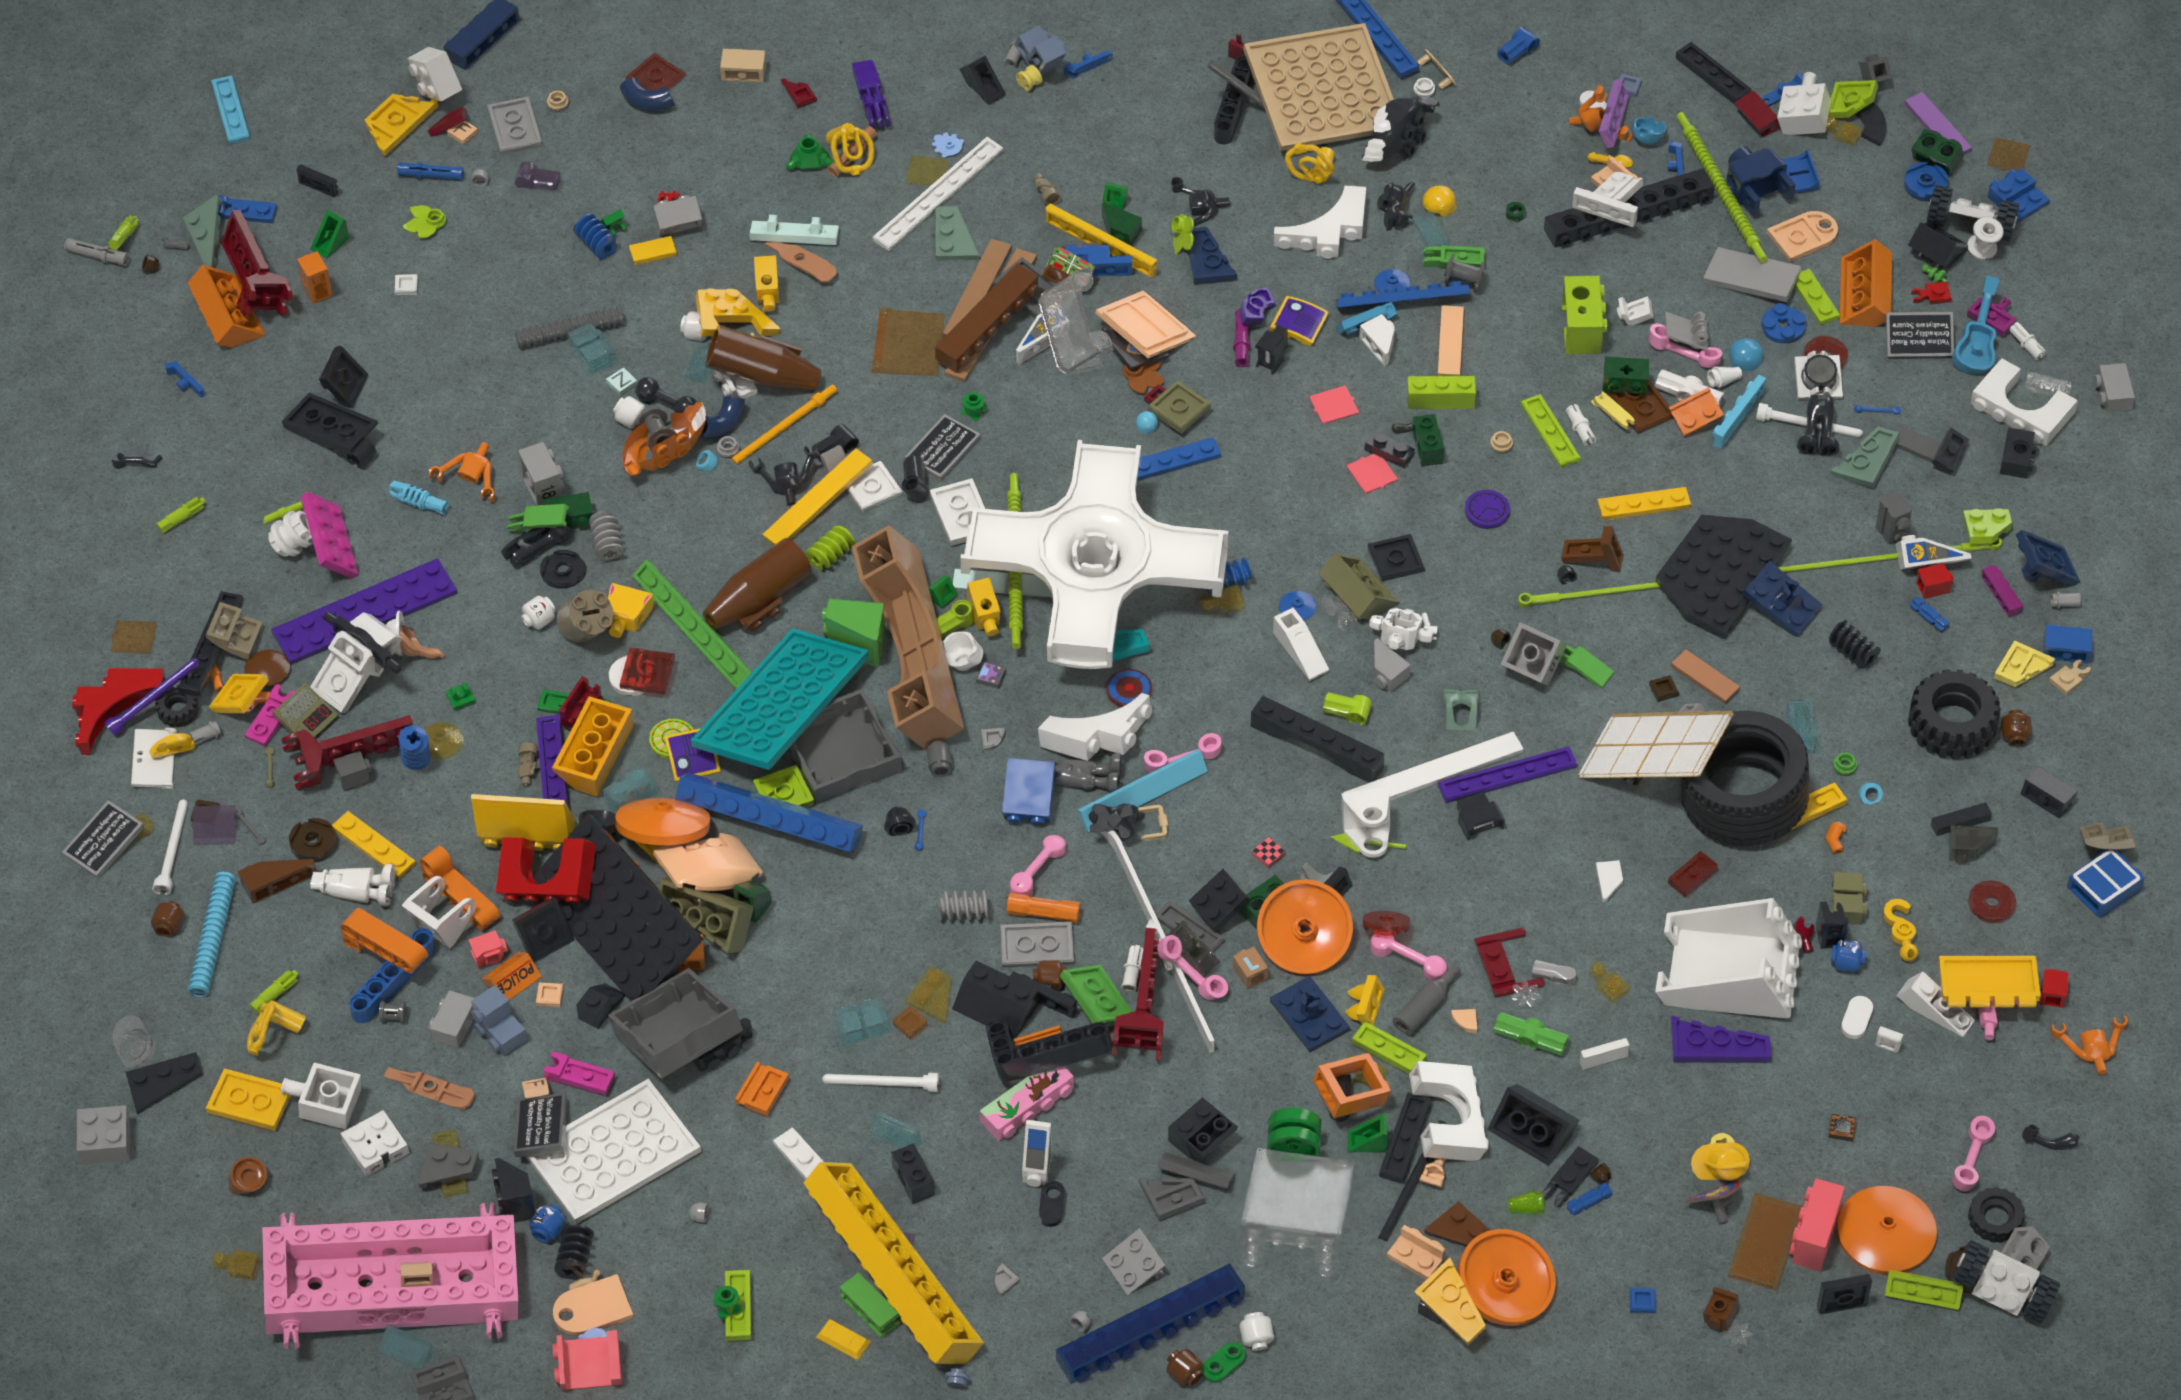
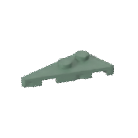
M215 195L183 217L204 265L215 268L217 264V258L214 256L215 247L218 246L219 242L218 227L221 217L218 215V208L222 204V199L218 195Z

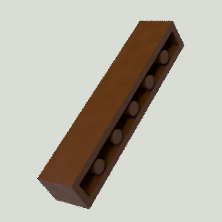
M1017 263L935 346V360L955 373L961 367H965L969 363L970 358L975 353H979L989 339L995 337L998 329L1002 325L1008 324L1012 315L1016 311H1020L1030 297L1036 295L1039 289L1038 276Z

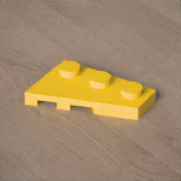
M1451 1258L1447 1259L1414 1291L1415 1295L1467 1345L1486 1329V1325L1456 1271Z

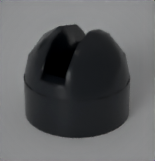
M1563 565L1558 569L1557 577L1561 584L1564 585L1568 584L1563 581L1564 578L1570 577V583L1574 582L1577 578V573L1571 566Z

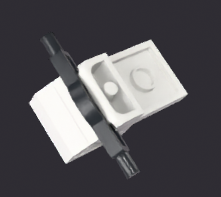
M327 611L323 615V620L331 624L333 631L337 634L328 647L331 650L330 655L310 687L338 711L346 713L369 675L380 677L383 670L387 667L396 674L402 670V665L394 661L392 655L403 638L371 614L363 612L354 620L348 622L342 616L335 617L331 612Z

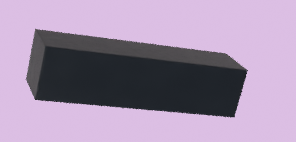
M1985 802L1933 817L1931 827L1936 836L1991 821L1992 812Z

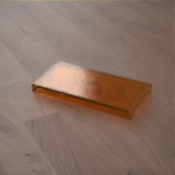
M1755 1192L1728 1277L1776 1291L1803 1206Z

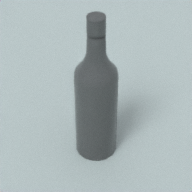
M1453 964L1440 979L1427 982L1393 1018L1394 1026L1407 1036H1410L1444 1000L1446 988L1461 971L1460 967Z

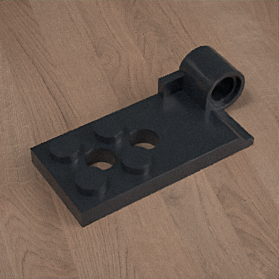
M308 393L282 421L284 428L334 448L338 456L345 458L352 465H358L357 468L362 469L377 452L375 446L365 439L378 425L377 420L312 393Z

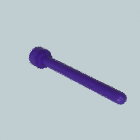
M195 658L191 659L119 717L115 716L114 718L110 717L104 722L115 737L123 732L122 729L125 727V723L198 667L199 661Z

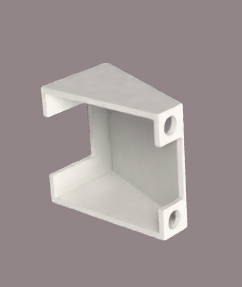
M1774 898L1667 913L1664 933L1674 946L1670 979L1668 980L1663 971L1658 972L1655 990L1664 1005L1695 1010L1790 1018L1791 1008L1794 1007L1793 993L1794 988L1797 986L1796 969L1799 967L1798 954L1799 948L1802 947V939L1800 934H1797L1791 921L1786 918L1782 908L1778 906Z

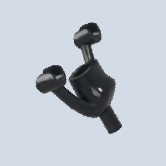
M1173 177L1171 180L1174 193L1183 192L1189 194L1191 214H1203L1193 220L1194 227L1210 219L1216 213L1217 207L1230 206L1229 197L1216 198L1211 190H1194L1184 187L1183 180L1180 177Z
M814 444L815 450L810 453L807 446L804 447L807 459L800 477L797 464L794 462L775 466V480L766 471L765 465L760 458L758 459V466L754 467L753 462L750 460L749 467L754 472H759L774 492L785 494L787 505L796 504L794 491L799 490L805 484L812 462L819 457L820 450L816 444Z

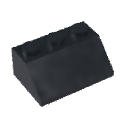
M976 960L962 981L952 1010L985 1026L994 1019H1003L1007 1023L1011 1038L1015 1039L1039 1005V991Z
M1516 1084L1507 1087L1487 1130L1549 1166L1571 1138L1579 1119L1523 1086Z

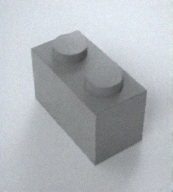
M684 195L674 201L663 200L653 205V215L659 236L702 226V217L696 196Z
M2126 363L2099 365L2098 374L2094 376L2095 388L2100 389L2099 404L2104 405L2105 412L2132 410L2135 396Z
M449 990L446 998H442L439 1003L436 1017H432L429 1023L428 1030L433 1041L459 1048L474 1019L471 1011H473L471 1002L474 999L473 997Z

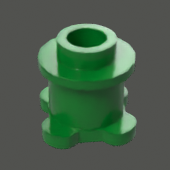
M977 392L967 393L963 397L962 404L965 408L961 409V414L971 417L973 421L979 420L980 415L987 411V407L984 405V397Z
M722 1286L714 1294L713 1303L717 1307L718 1317L721 1319H726L732 1314L738 1315L742 1311L741 1305L738 1304L739 1294L735 1288Z

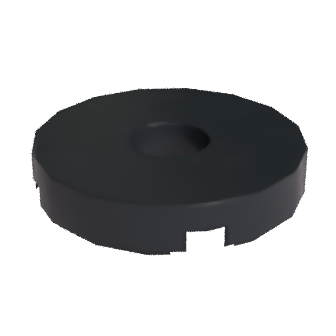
M557 550L549 557L547 555L540 564V575L543 581L550 587L567 589L575 586L583 579L585 563L576 552ZM559 566H567L569 568L565 572L556 570Z

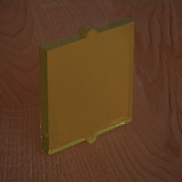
M912 155L910 165L907 167L906 183L931 186L947 172L949 160Z

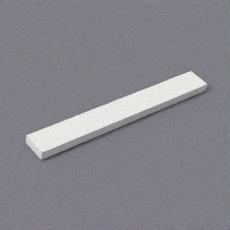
M986 137L873 236V241L890 251L936 211V207L944 204L1001 154L1003 147Z
M1513 731L1345 791L1344 793L1388 786L1390 800L1438 784V782L1523 753L1524 749Z

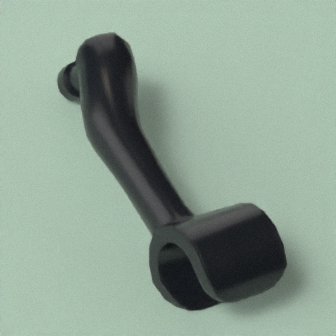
M118 453L117 458L119 461H111L116 469L123 468L126 463L142 464L150 468H157V463L162 459V456L157 455L155 460L152 461L145 457H124V454Z

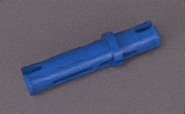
M398 162L397 167L398 176H413L417 179L426 177L462 181L464 174L463 167L425 165L423 162H418L417 164Z

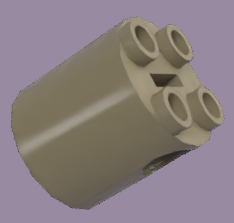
M584 590L567 600L560 607L557 614L558 628L566 639L575 643H584L604 632L612 624L613 607L604 592Z

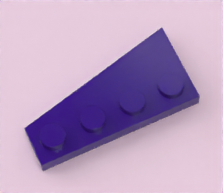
M1671 1016L1673 1062L1771 1061L1770 1036L1742 1030L1737 1032L1729 1031L1723 1026L1716 1025L1715 1028L1701 1025L1702 1022L1692 1020L1687 1022L1680 1020V1017Z

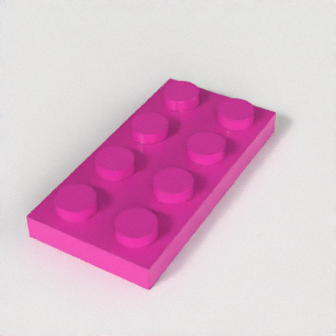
M306 491L301 496L319 565L345 577L355 578L358 575L356 561L352 553L351 543L347 535V528L344 524L340 506L323 499L319 495Z

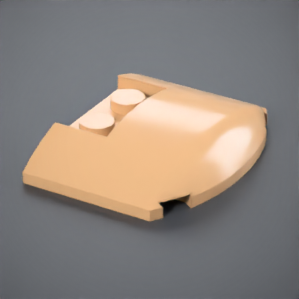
M720 833L719 838H710L679 845H662L655 849L653 853L677 888H682L683 883L694 885L697 891L727 890L734 888L736 884L752 881V877L756 874L758 877H761L763 873L740 839L724 833Z

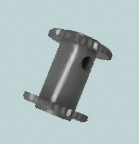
M1453 253L1451 259L1448 260L1444 282L1447 283L1450 277L1475 284L1474 291L1476 292L1483 278L1485 263L1482 262L1479 268L1454 260L1455 254Z
M659 407L645 410L638 418V426L646 422L647 432L650 434L647 437V446L650 449L677 434L674 429L665 426L668 416L666 411Z

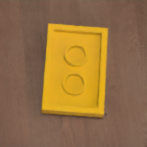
M224 1068L206 1106V1111L208 1114L275 1131L291 1095L281 1093L282 1083Z

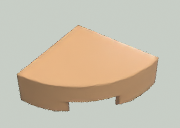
M1475 1009L1451 1010V1017L1455 1024L1466 1032L1477 1033Z

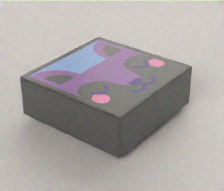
M984 662L977 676L976 683L999 689L1006 672V667Z

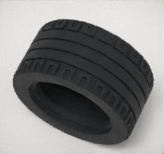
M1749 710L1725 713L1734 715L1701 775L1681 777L1684 809L1690 821L1694 823V826L1699 831L1719 842L1736 846H1755L1774 841L1790 832L1801 821L1807 809V803L1809 802V761L1807 748L1801 736L1796 733V730L1775 716ZM1737 762L1760 763L1773 769L1780 776V779L1767 790L1751 795H1736L1725 792L1710 781L1711 777L1718 770Z

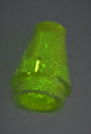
M1536 1190L1513 1198H1508L1510 1213L1539 1214V1211H1545L1542 1191L1536 1192Z

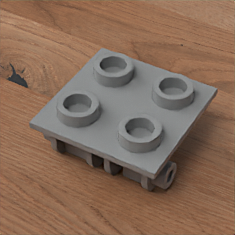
M1665 312L1667 337L1675 342H1683L1695 349L1707 351L1706 315L1703 312H1697L1692 320H1688Z
M1140 1228L1102 1258L1127 1295L1133 1293L1151 1277L1155 1276L1156 1279H1160L1164 1276L1163 1271L1166 1265Z

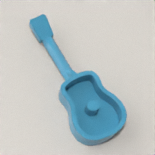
M1986 276L1984 279L1983 298L1977 322L1971 321L1966 325L1962 332V339L1958 342L1952 353L1954 366L1967 374H1985L1995 362L1993 342L1996 337V331L1991 326L1986 325V319L1991 299L1996 292L2000 280L1992 276Z

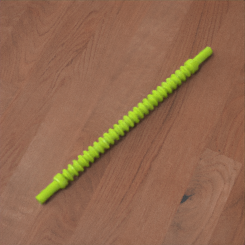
M1683 112L1678 113L1676 117L1684 129L1683 134L1685 138H1687L1689 145L1692 146V150H1694L1696 157L1712 181L1727 211L1730 212L1729 214L1732 216L1739 232L1742 233L1741 235L1744 237L1747 246L1753 249L1760 263L1766 262L1768 258L1760 246L1761 241L1754 232L1737 199H1735L1730 187L1725 182V178H1723L1704 142L1699 137L1695 126L1689 123Z
M1017 473L1010 474V490L1007 493L1008 511L1021 512L1019 476ZM1009 571V630L1012 632V648L1019 649L1021 647V631L1023 630L1022 572Z

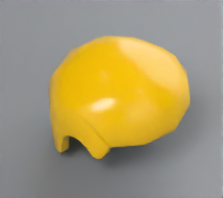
M1446 186L1430 187L1422 197L1423 207L1431 215L1438 213L1442 217L1454 213L1457 208L1455 194Z

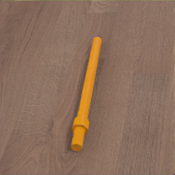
M832 384L821 393L817 392L810 397L809 402L737 453L731 460L738 465L811 410L825 404V400L835 394L837 388Z

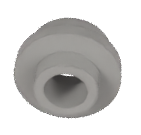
M725 436L719 440L717 452L723 457H733L739 452V443L735 438Z

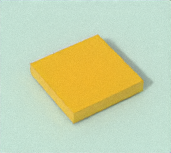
M232 674L209 708L216 713L244 714L268 682V678L265 674Z

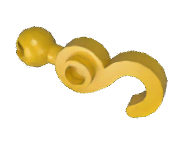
M1893 899L1886 903L1883 918L1887 924L1892 926V940L1896 944L1902 945L1899 950L1900 957L1906 962H1911L1918 956L1917 947L1911 944L1915 938L1916 929L1911 922L1892 914L1894 910L1908 914L1911 905L1905 900Z

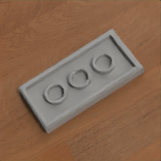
M1718 247L1703 277V282L1787 302L1801 273V266L1767 259L1766 262L1760 263L1755 255Z

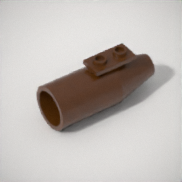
M718 325L714 332L705 362L706 368L768 388L815 391L821 376V369L800 357L802 348L762 335L758 338Z
M788 538L782 539L729 578L703 610L706 622L715 630L737 621L743 626L742 631L744 633L750 629L752 631L757 630L763 624L762 620L766 617L772 619L781 611L779 609L783 602L781 596L812 574L808 558L795 542Z

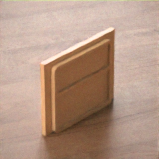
M1144 291L1101 307L1095 312L1148 359L1187 343L1196 337L1185 325Z

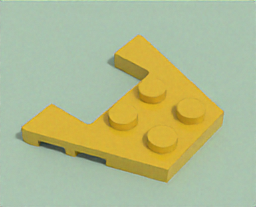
M697 290L695 297L697 313L700 315L701 336H713L719 325L717 322H751L759 335L775 336L779 334V326L738 290Z

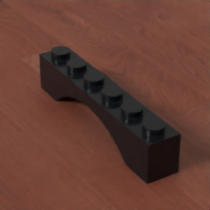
M1265 696L1260 698L1251 711V727L1272 737L1290 738L1308 744L1334 759L1349 774L1368 783L1375 781L1384 768L1385 753Z

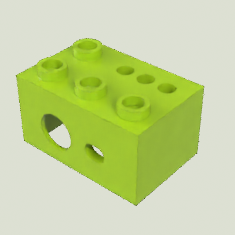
M1564 276L1562 312H1566L1567 327H1564L1565 354H1601L1603 332H1607V319H1603V315L1606 314V303L1601 299L1604 298V285H1600V276Z

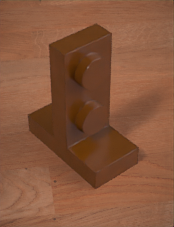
M1604 526L1602 538L1565 540L1561 559L1563 563L1607 561L1611 571L1621 572L1624 554L1613 526Z

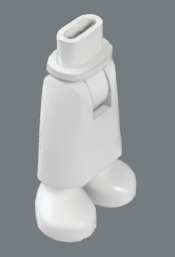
M386 864L382 869V873L374 875L373 868L331 869L329 872L327 869H324L323 872H313L310 887L314 890H320L323 894L327 893L328 895L346 900L368 903L369 899L378 901L381 906H389L391 900L387 896L392 897L396 877L394 864Z

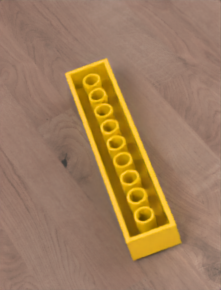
M819 1162L803 1182L809 1190V1195L818 1202L823 1214L831 1220L837 1233L842 1235L848 1243V1248L856 1254L861 1261L862 1267L870 1273L875 1285L883 1291L888 1298L889 1304L900 1314L902 1322L911 1329L916 1341L922 1344L927 1351L930 1360L935 1364H965L969 1362L984 1342L851 1163Z

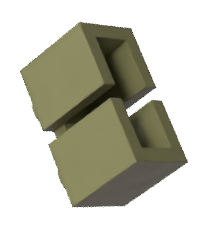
M1834 872L1832 880V912L1838 911L1836 906L1837 902H1839L1843 906L1845 918L1848 917V924L1860 925L1862 917H1866L1867 903H1863V897H1866L1867 883H1863V873Z

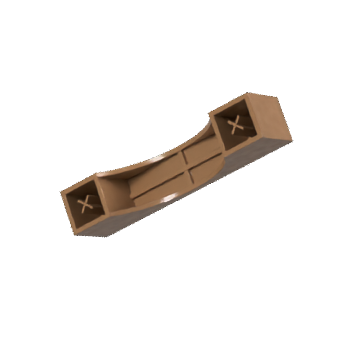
M888 525L853 545L852 550L860 582L875 603H884L885 621L890 629L899 655L901 666L900 684L887 690L895 727L927 750V747L933 742L946 740L964 730L919 548Z

